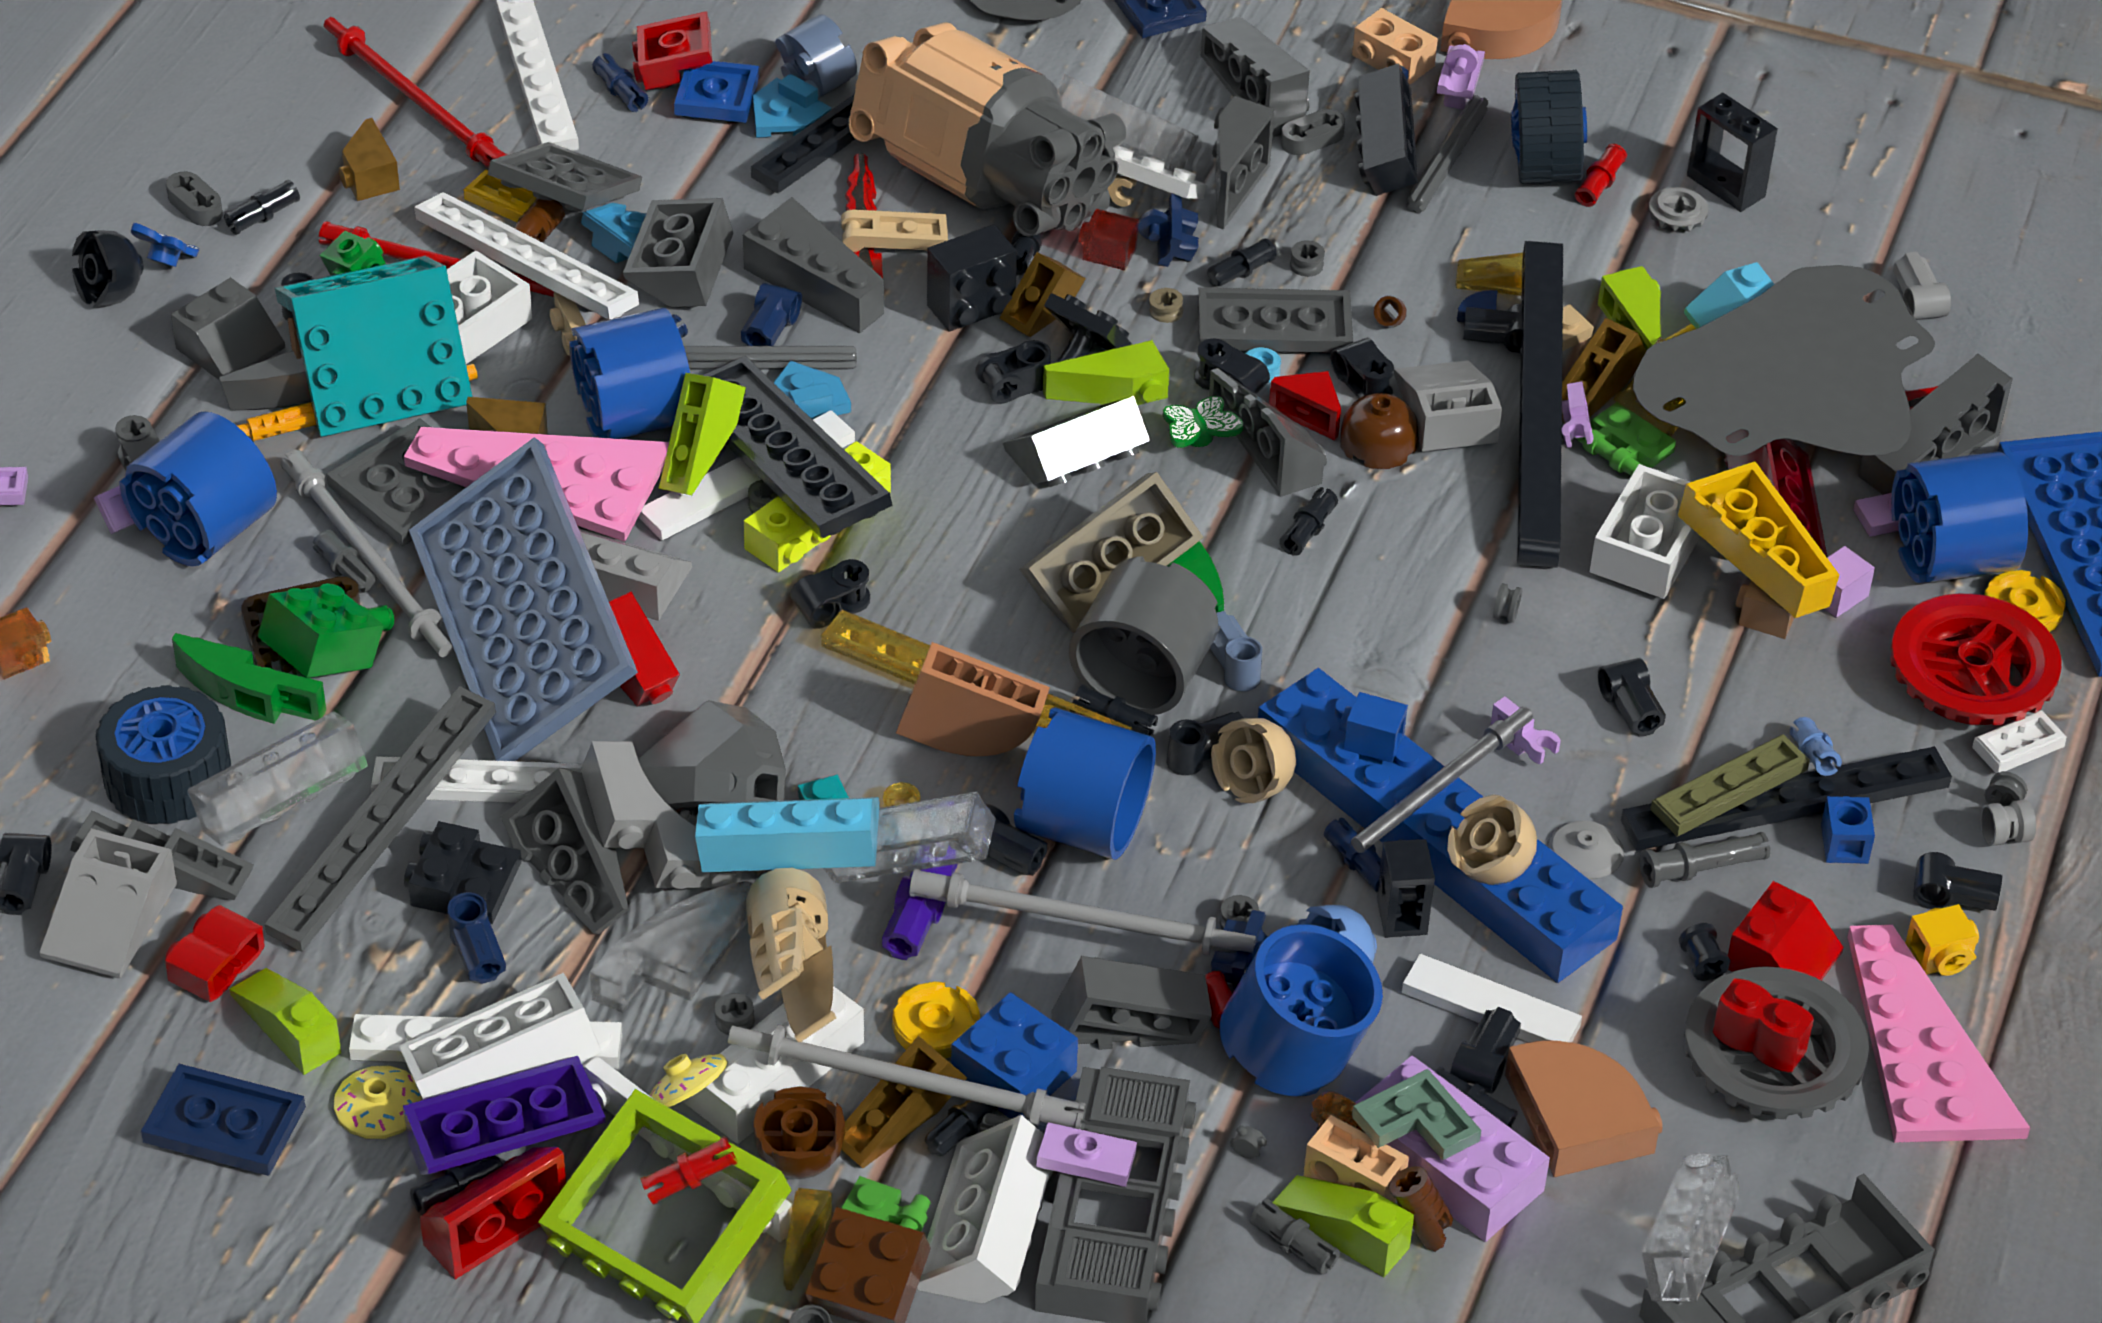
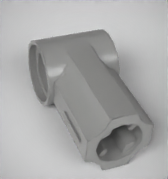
M1918 252L1905 253L1901 259L1895 261L1893 272L1903 291V301L1909 314L1915 320L1949 315L1951 309L1949 288L1944 282L1937 283L1926 258L1921 257Z

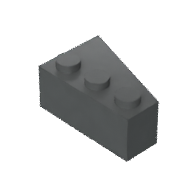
M1086 956L1080 957L1051 1011L1052 1020L1078 1037V1044L1098 1043L1099 1050L1113 1049L1112 1042L1139 1040L1140 1047L1194 1044L1198 1041L1212 1016L1206 978L1203 974Z

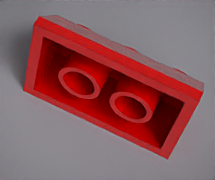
M533 1147L520 1156L508 1159L502 1167L482 1179L472 1181L463 1191L445 1202L433 1205L425 1214L420 1216L423 1245L455 1280L541 1227L539 1220L566 1185L564 1153L559 1147Z

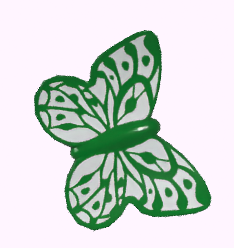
M1219 396L1202 399L1198 402L1196 408L1192 409L1182 405H1170L1163 409V418L1169 424L1170 441L1177 448L1187 446L1204 447L1213 441V436L1233 437L1243 431V421L1232 411H1224V400Z

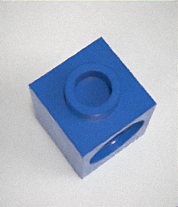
M1827 796L1821 821L1826 863L1869 864L1875 838L1869 797Z

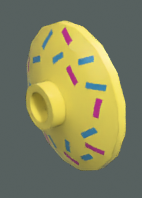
M681 1054L664 1065L663 1069L666 1075L655 1085L649 1096L667 1107L676 1105L703 1090L717 1079L725 1070L728 1061L722 1054L703 1055L693 1059H689L687 1054Z
M371 1066L354 1072L341 1083L334 1097V1113L339 1124L351 1134L366 1139H386L401 1134L406 1130L403 1106L421 1101L422 1098L412 1075L406 1070L393 1066Z

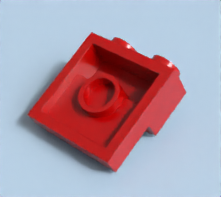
M707 11L637 26V41L632 42L636 60L633 62V70L637 83L643 82L645 90L667 88L672 84L681 83L680 70L687 68L697 69L706 64L713 63L711 28Z

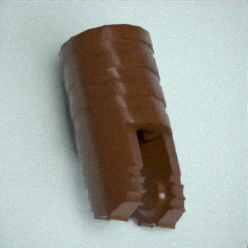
M536 198L534 203L518 219L514 228L543 243L564 219L565 211L557 200Z
M1412 1166L1401 1170L1390 1182L1389 1189L1400 1207L1414 1214L1413 1230L1417 1237L1420 1238L1419 1240L1427 1249L1436 1253L1437 1250L1444 1247L1447 1237H1445L1443 1230L1451 1227L1453 1217L1424 1168Z

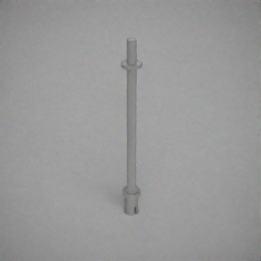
M292 450L288 452L285 456L291 461L293 466L286 459L282 458L281 467L295 482L296 491L303 498H313L351 547L358 551L360 558L411 620L408 624V633L415 641L426 639L440 657L448 656L452 652L453 646L439 630L442 626V616L435 609H422L325 489L327 479L320 469L314 468L302 451Z
M914 869L910 883L911 897L917 896L947 902L948 907L957 908L959 904L969 901L1202 944L1204 956H1209L1212 946L1253 953L1255 948L1256 936L1215 929V917H1209L1205 927L972 885L969 884L967 879L963 878V874L955 872L952 876Z
M733 1025L730 1029L728 1043L768 1052L769 1065L774 1066L780 1056H785L1021 1112L1026 1119H1030V1123L1039 1126L1040 1122H1049L1076 1129L1081 1128L1086 1103L1046 1095L1047 1090L1038 1088L1036 1092L1025 1095L805 1042H797L796 1040L784 1038L785 1029L782 1025H777L773 1035Z

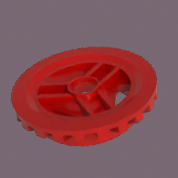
M1947 594L1917 604L1898 622L1890 648L1891 666L1896 668L1895 677L1899 683L1907 685V694L1913 699H1920L1928 710L1949 720L1969 725H2003L2004 721L2009 718L2017 722L2025 719L2027 712L2037 713L2042 709L2044 702L2050 701L2053 697L2062 669V659L2058 645L2052 634L2037 618L2007 601L1978 594ZM1965 657H1979L1985 661V664H1971L1966 661ZM2011 663L2016 666L2022 676L2023 681L2019 686H2013L2009 682Z

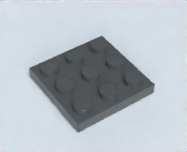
M551 142L539 144L491 160L488 175L500 179L501 184L504 186L525 188L533 191V196L536 198L557 200L565 203L564 207L574 212H586L587 209L597 205H605L606 202L622 199L625 195L639 191L642 176Z
M421 418L326 473L327 484L330 488L401 546H405L413 541L409 529L466 488L405 466L404 456L420 427H431Z

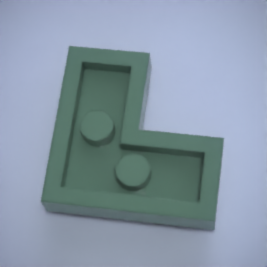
M1429 1069L1353 1106L1352 1118L1378 1148L1415 1129L1442 1161L1480 1142L1482 1130Z

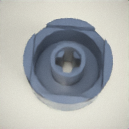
M820 14L775 40L777 49L784 61V65L781 66L784 78L792 74L818 88V99L846 83L857 73V62L850 44L843 47L838 38L843 33L834 21L826 15Z

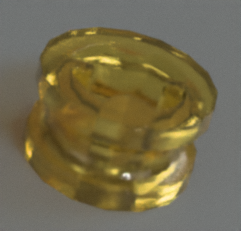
M899 782L886 788L882 797L883 812L889 820L897 823H906L918 817L921 810V796L915 786ZM904 800V804L909 801V805L900 807V803L898 802L895 805V801Z

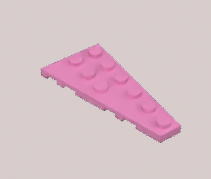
M420 427L404 456L406 467L467 487L535 437L545 446L577 526L625 542L663 471L669 442Z
M1893 925L1850 926L1847 936L1894 1143L2027 1139L2030 1131L2029 1125Z

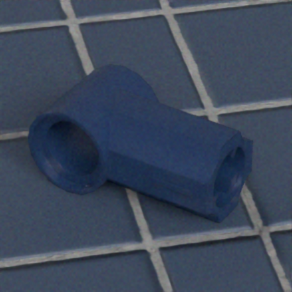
M762 283L756 294L754 310L741 330V341L747 346H774L786 324L794 325L801 310L802 294L798 291Z
M475 893L458 894L450 900L447 907L450 940L458 948L470 981H478L480 984L494 981L502 972L506 971V962L488 919L486 902L483 897Z

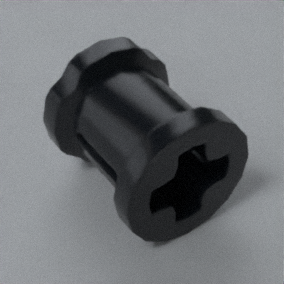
M1698 923L1690 926L1681 933L1678 939L1681 949L1689 954L1693 962L1692 973L1694 977L1700 981L1716 979L1722 976L1729 969L1730 964L1728 955L1721 951L1717 944V931L1715 927L1709 923Z

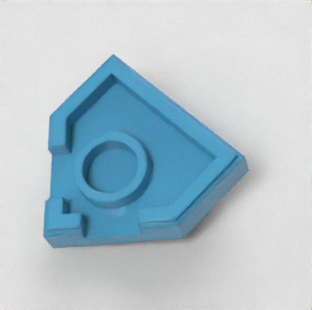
M789 74L782 80L775 78L753 94L756 138L771 137L772 132L793 131V136H795L831 111L832 107L818 100V88L798 77Z
M609 203L583 212L581 224L593 232L591 245L615 263H619L629 258L646 214L626 211V205Z
M790 361L774 382L812 420L831 410L836 415L851 413V401L840 378Z

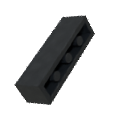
M1398 63L1358 76L1359 92H1355L1354 95L1360 115L1356 116V123L1362 138L1357 139V145L1363 162L1358 163L1363 182L1371 184L1376 196L1417 184L1412 91L1400 64Z

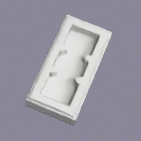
M2040 710L2037 713L2026 716L2023 720L2011 722L1975 737L1972 748L1995 773L2010 770L2063 748L2067 737Z

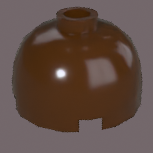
M1380 393L1362 396L1348 408L1343 417L1340 447L1352 461L1353 455L1358 459L1364 460L1365 467L1371 469L1398 467L1406 463L1408 455L1412 452L1414 454L1417 450V418L1409 405L1399 397Z
M797 1086L775 1092L773 1100L767 1102L764 1107L763 1102L760 1104L753 1121L758 1154L764 1162L782 1171L784 1177L805 1179L817 1176L826 1171L840 1156L845 1137V1120L842 1108L837 1102L835 1106L826 1099V1093L815 1088Z

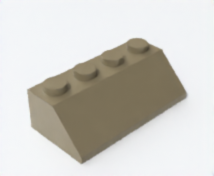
M1157 472L1142 476L1019 570L1044 604L1075 633L1111 571L1119 563L1129 558L1143 556L1145 562L1167 566L1204 537Z

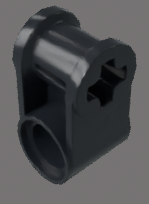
M1366 337L1331 352V364L1336 376L1358 398L1374 393L1393 396V389L1389 384L1391 377L1394 375V365L1377 348L1373 340Z
M1205 339L1198 346L1197 355L1200 359V364L1195 369L1194 380L1200 387L1210 390L1211 370L1216 368L1226 373L1255 395L1268 384L1270 373L1266 365L1258 358L1247 355L1221 339Z
M1038 340L1026 341L1018 346L984 356L976 365L975 374L982 383L987 384L990 397L994 402L999 404L1008 403L1018 397L1043 390L1044 365L1051 364V350L1044 342Z
M848 559L841 561L833 567L801 578L791 589V599L813 628L827 627L837 620L861 612L868 607L871 599L870 592L866 587L869 581V569L866 564L859 560ZM845 572H847V578H846V579L844 578V573H845Z

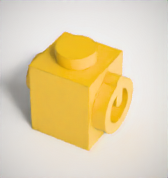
M1957 904L1945 908H1933L1925 913L1913 915L1905 944L1926 975L1939 972L1941 975L1949 976L1961 972L1971 964V961L1976 959L1974 950L1979 941V933L1975 923L1971 919L1968 920L1960 905Z

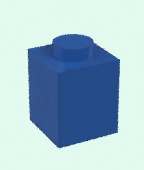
M1359 692L1353 707L1346 706L1341 717L1339 730L1345 732L1344 750L1392 763L1405 733L1408 705Z

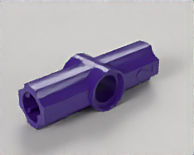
M934 840L933 843L924 845L910 877L904 876L900 881L894 902V912L882 936V947L887 949L894 958L907 961L912 956H918L931 924H937L941 919L946 902L917 896L911 897L910 883L914 869L947 876L953 875L957 869L959 853L953 851L948 843Z

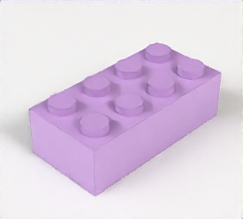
M1412 1055L1352 1105V1112L1354 1105L1429 1069L1482 1130L1480 1142L1443 1161L1416 1129L1386 1145L1409 1156L1408 1167L1418 1166L1424 1168L1452 1217L1486 1242L1544 1191L1550 1157ZM1351 1112L1350 1125L1364 1132L1362 1128L1352 1118Z

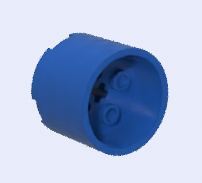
M659 308L571 329L573 336L577 337V340L569 341L577 394L581 395L586 412H591L592 416L586 417V423L594 438L622 439L673 427L685 373H690L679 330L671 313L666 308Z
M198 412L130 463L126 467L125 477L119 481L125 507L139 530L141 531L147 527L165 546L162 553L186 566H199L270 511L277 499L275 479L261 451L234 423L212 412Z
M1990 452L1907 463L1905 470H1897L1892 487L1891 515L1892 521H1898L1899 535L1904 544V547L1898 549L1900 559L1906 572L1915 582L1942 581L2014 571L2019 568L2027 549L2028 514L2021 480L2008 456L2002 452Z
M1054 707L1049 712L1048 718H1052L1048 727L1038 726L1022 766L1018 787H1021L1020 798L1023 801L1022 809L1016 808L1014 812L1015 827L1026 833L1117 860L1131 842L1147 801L1155 766V739L1152 736Z
M1299 924L1287 926L1273 932L1261 944L1223 1009L1220 1019V1036L1228 1057H1235L1248 1072L1257 1078L1254 1083L1264 1089L1287 1096H1307L1318 1093L1320 1088L1330 1084L1341 1074L1380 1011L1383 990L1378 972L1369 957L1355 943L1333 930L1315 925Z

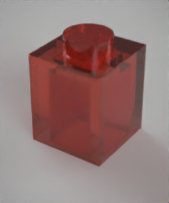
M1096 209L1090 221H1084L1080 229L1079 243L1083 244V260L1126 270L1137 249L1139 219Z

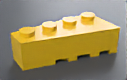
M1755 461L1685 485L1678 517L1794 618H1798L1830 607L1839 573Z

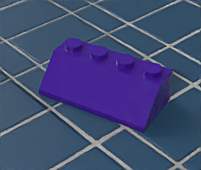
M579 1056L403 1106L408 1143L421 1175L432 1174L606 1123L604 1112Z

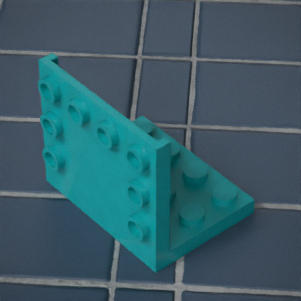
M422 256L275 287L277 302L293 312L319 436L323 437L467 405V397H473L445 265Z

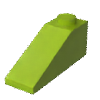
M1643 266L1602 276L1598 306L1606 317L1637 332L1646 351L1653 345L1661 342V290L1658 282L1650 277Z
M1153 340L1044 365L1043 395L1045 399L1105 404L1134 396L1136 404L1141 405L1168 398L1169 368Z
M685 373L659 489L693 495L737 426L746 387L714 377Z
M268 968L259 971L229 989L233 999L303 1075L341 1054L337 1019L312 992Z
M1296 1175L1272 1202L1294 1219H1303L1310 1225L1309 1229L1318 1237L1382 1277H1385L1410 1248L1414 1214L1377 1192Z

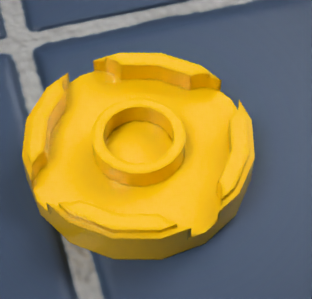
M2024 570L2008 571L1993 577L1989 582L1988 588L1985 590V596L2001 599L2020 607L2037 618L2049 632L2055 630L2061 623L2066 600L2061 589L2052 580L2042 575L2041 579L2030 576L2031 572Z
M933 981L918 984L900 996L898 1004L893 1010L892 1028L896 1040L905 1050L919 1036L944 1058H950L952 1043L980 1019V1011L976 1000L965 989L956 986L955 990L951 987H945L944 982Z

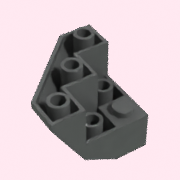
M708 700L638 758L640 766L654 790L674 811L683 807L698 809L700 804L784 800L786 768L776 731L746 707Z

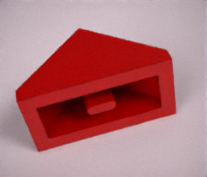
M1329 371L1279 376L1271 380L1269 404L1292 421L1335 441L1339 436L1341 406Z

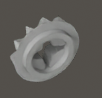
M1671 187L1656 192L1649 202L1651 219L1659 221L1660 228L1669 226L1674 229V232L1678 228H1683L1690 232L1693 226L1702 227L1704 220L1708 217L1709 207L1706 200L1700 194L1686 188ZM1677 206H1681L1680 210H1682V213L1674 212Z

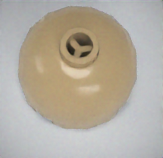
M1243 718L1223 726L1218 732L1222 733L1219 743L1213 745L1211 751L1213 771L1221 788L1224 791L1231 790L1234 795L1239 797L1235 800L1240 803H1257L1283 791L1294 774L1296 757L1292 741L1282 727L1265 718Z
M1500 795L1482 797L1468 805L1460 814L1464 819L1456 830L1453 826L1451 828L1447 849L1451 862L1468 877L1480 883L1499 885L1513 881L1530 866L1537 850V834L1531 818L1513 801L1506 800Z

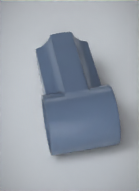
M1225 611L1217 612L1218 626H1221L1210 649L1224 668L1225 684L1236 691H1250L1260 684L1262 646L1256 639L1247 637L1233 615H1228Z

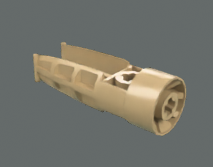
M777 868L761 875L751 885L746 897L748 933L751 937L750 952L757 985L760 990L758 992L760 998L764 1000L781 988L790 1028L795 1034L797 1042H802L837 1018L835 1013L831 1011L833 1001L832 946L827 947L825 936L828 930L826 897L819 881L809 873L795 868Z

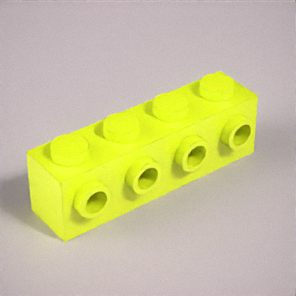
M857 441L844 449L891 493V464ZM779 496L743 520L744 549L778 573L790 564L799 561L805 553L831 537L829 535L821 539Z

